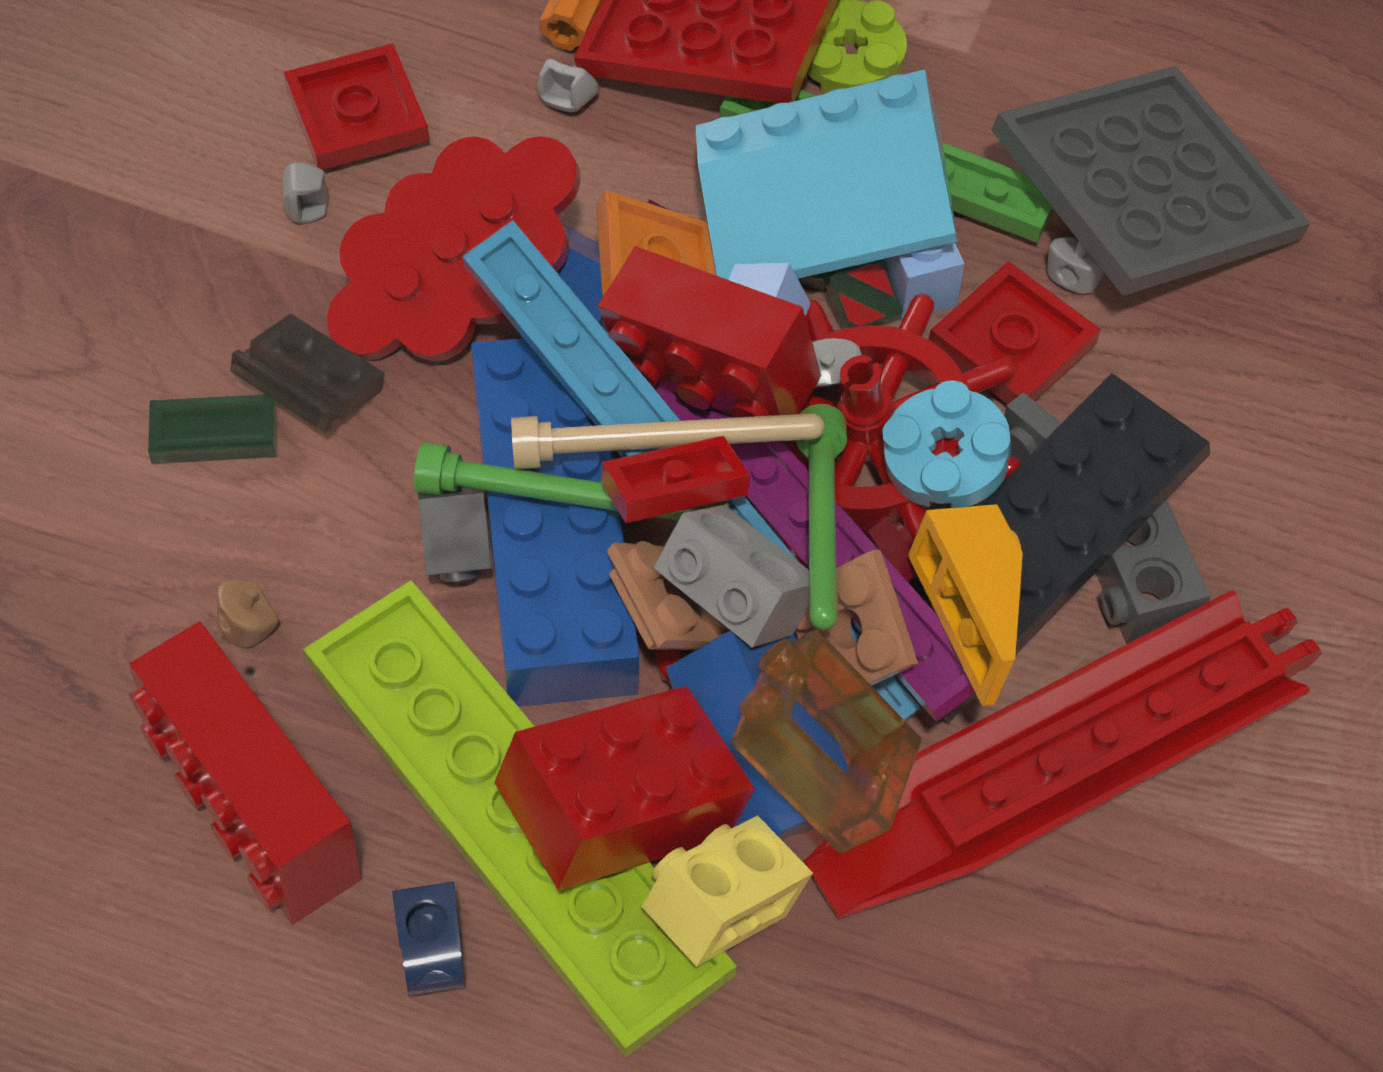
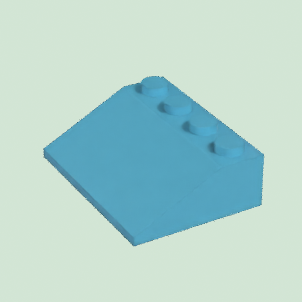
M925 69L904 75H893L884 80L847 89H836L826 94L794 102L778 103L769 108L732 117H721L712 122L696 125L698 169L716 275L729 280L735 264L790 263L797 278H803L958 242L940 122Z

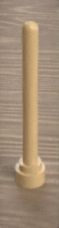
M814 413L551 428V422H538V416L511 417L514 469L541 468L540 462L553 461V454L668 448L723 435L729 444L816 439L822 435L825 427L823 419Z

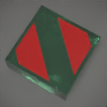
M883 259L864 263L823 279L841 329L873 325L903 313Z

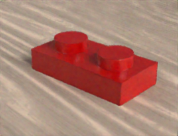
M723 435L602 462L601 483L625 523L748 496L750 474Z

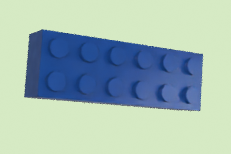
M524 338L471 343L483 464L514 469L511 417L538 416V422H551V428L596 426ZM611 451L553 454V461L540 462L541 468L519 470L601 482L602 462L612 460ZM485 491L507 694L518 707L638 695L639 651L635 623L609 575L615 566L606 551L614 542L624 543L619 511Z

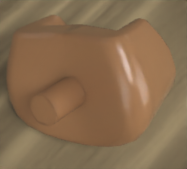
M229 579L220 584L217 595V620L226 638L237 646L247 648L257 645L268 637L277 625L278 617L264 597L259 584L245 579Z

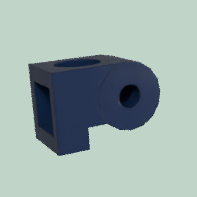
M454 881L392 891L399 947L402 949L408 996L465 987Z

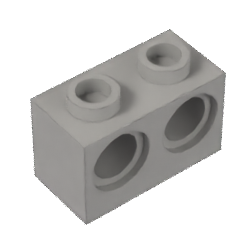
M726 505L683 513L653 567L751 647L792 636L810 606L809 570Z

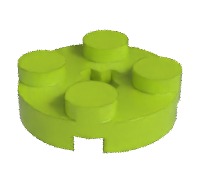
M858 0L837 1L807 71V74L813 80L821 83V92L826 94L836 89H847L902 74L905 64L907 39L902 26L895 20L894 9L888 3L878 0L871 2ZM852 44L858 46L857 54H847L845 47L841 45Z

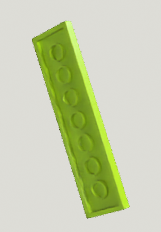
M412 580L303 649L305 662L624 1058H627L736 977L737 965L725 951L696 967L641 907L656 882L652 877L655 868L650 862L569 888L557 890L494 783L514 733L535 726Z

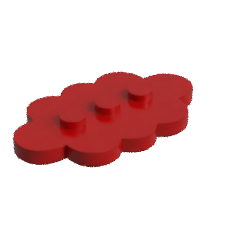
M477 136L460 138L446 146L440 153L432 173L411 174L399 180L389 191L384 213L367 215L354 222L343 236L339 248L340 264L351 281L332 299L327 312V329L334 343L349 356L364 361L381 359L403 344L418 358L435 362L448 360L461 353L471 341L476 324L488 325L506 320V316L464 267L462 256L513 220L556 272L562 267L569 251V236L558 215L575 199L581 183L580 168L569 148L557 139L539 136L527 138L504 153L500 147L489 139Z

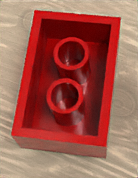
M637 246L633 248L598 304V309L608 331L609 338L615 341L653 388L656 385L677 393L683 401L698 409L705 410L710 406L731 414L734 418L799 414L822 376L802 306Z
M688 686L516 731L494 781L558 891L662 859L679 847H683L686 851L697 847L718 827L727 824L734 828L755 790Z

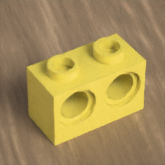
M757 815L734 828L727 824L718 827L707 836L702 844L689 851L679 847L667 854L652 873V877L656 882L641 907L697 967L785 918L813 872Z

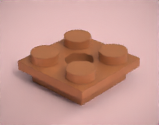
M640 541L637 544L614 542L606 550L615 566L609 575L648 649L696 651L731 631L653 568L664 546H654L646 541Z
M871 550L837 567V621L832 628L828 630L815 628L810 621L809 606L796 629L808 667V679L817 693L821 706L833 704L918 664L881 550ZM855 613L859 616L862 624V634L857 643L852 637L850 628L851 620Z

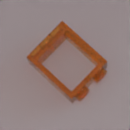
M817 628L793 642L789 639L777 642L763 655L758 667L761 673L754 689L745 697L740 705L739 711L742 717L730 743L841 854L891 829L922 738ZM796 700L852 757L846 773L790 717Z

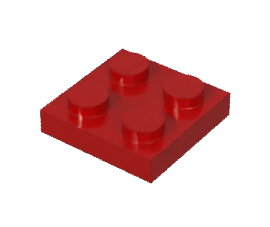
M393 43L284 71L286 89L317 168L323 170L429 141L427 122Z
M1007 261L930 330L929 340L943 349L959 368L965 372L1000 357L1012 358L1017 365L1015 376L1009 381L988 389L1005 403L1009 404L1023 392L1035 401L1097 344L1101 329L1011 262Z

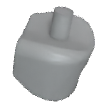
M548 59L545 61L539 74L537 91L546 105L560 111L573 113L579 111L599 92V86L595 78L585 69L578 68L575 64L571 67L555 59Z
M295 162L286 166L282 175L283 208L287 217L298 224H309L323 218L328 207L325 172L320 168L303 162Z
M1063 237L1053 240L1050 244L1047 265L1049 277L1056 284L1075 293L1086 294L1093 292L1105 273L1081 242L1072 237Z
M837 338L812 342L822 375L815 388L842 385L840 380L841 367L850 358L862 356L859 346L852 341Z

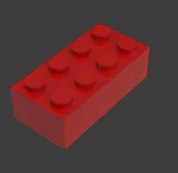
M201 621L129 663L137 687L136 690L129 693V697L139 716L144 721V723L139 725L144 738L159 759L167 755L170 756L179 772L174 774L176 781L191 805L197 809L205 804L215 822L210 824L211 829L226 854L231 859L240 854L242 855L252 872L247 875V879L267 910L270 911L278 905L293 925L362 880L351 822Z

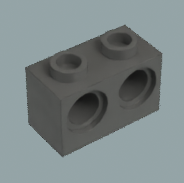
M1167 500L1127 540L1136 546L1123 544L1095 573L1102 587L1101 601L1105 616L1111 625L1118 624L1126 644L1209 602L1211 597ZM1141 592L1152 593L1158 596L1161 600L1150 599L1144 596Z

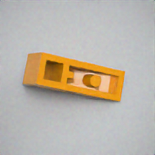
M997 504L926 510L908 557L981 705H994L1015 662L1023 556L1019 538L1010 529Z

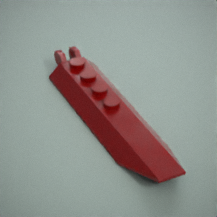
M1232 589L904 759L803 863L813 872L811 876L838 919L977 872L1307 695L1310 692L1308 686L1292 680L1290 677L1315 663L1323 653L1312 638L1304 642L1302 641L1276 655L1269 645L1275 640L1288 635L1298 623L1297 618L1289 608H1283L1253 624L1250 621L1245 622L1237 594Z

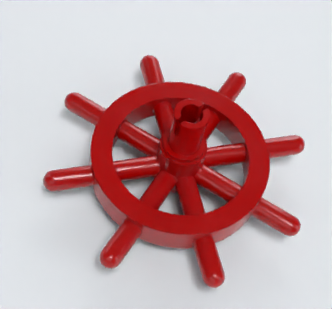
M920 293L914 296L899 328L865 325L834 331L822 306L817 301L809 300L810 306L806 314V321L812 342L830 338L846 339L859 346L862 356H855L845 361L841 367L840 380L842 385L835 386L840 396L838 403L810 394L801 410L802 412L805 408L816 404H827L839 409L845 416L847 443L835 467V501L856 525H862L869 519L889 517L892 522L902 520L906 529L915 540L926 513L925 509L928 507L916 504L906 498L890 480L886 470L882 432L885 423L906 400L923 391L935 389L942 382L953 380L962 382L970 391L979 393L1012 379L1017 372V365L1012 358L1005 356L962 373L959 366L943 349L922 337L934 309V301L927 294ZM906 370L919 376L930 385L927 388L893 401ZM954 438L940 439L936 441V448L932 453L937 456L940 453L947 452L952 457L960 454L958 448L959 440ZM782 441L809 471V468L805 465L809 463V459L798 449L796 441L793 443ZM1010 455L1008 470L1004 480L1021 465L1014 456ZM865 461H873L884 485L871 487L854 486Z

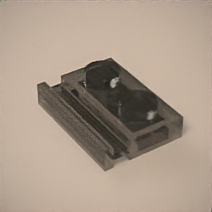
M291 313L250 341V348L242 352L238 349L233 352L230 372L324 433L331 429L332 422L339 417L344 420L379 394L383 389L385 376L383 371Z

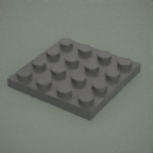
M1177 66L998 113L991 129L1123 296L1301 240L1311 224Z

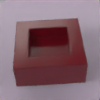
M889 517L869 519L859 526L863 533L881 550V553L907 582L917 576L908 557L914 539L901 523H892Z

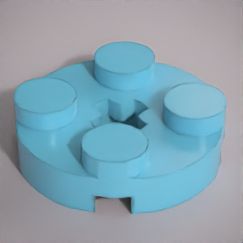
M954 380L940 383L935 389H929L914 395L901 404L884 425L882 432L888 476L897 490L916 504L930 507L931 501L938 504L951 503V508L969 507L989 497L1005 479L1008 470V460L1011 455V440L1007 420L1001 410L991 400L979 393L970 391L962 382ZM954 438L959 440L958 448L960 454L952 457L947 452L940 453L937 456L932 452L936 448V441L940 439Z

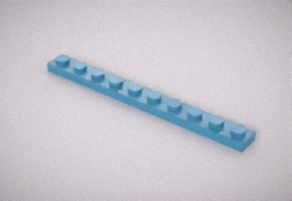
M513 220L462 256L464 267L596 426L681 421L615 341L609 338L604 328ZM664 448L618 450L617 452L622 457ZM744 496L725 501L732 511L798 561ZM851 625V634L857 643L860 634ZM795 630L794 634H795V637H796V639H797V641H798V644H799V646H800V649H801V651H802V648H801V645H800V642H799V639H798V636H797V632H796V630ZM894 675L828 705L866 752H869L920 709L917 702Z

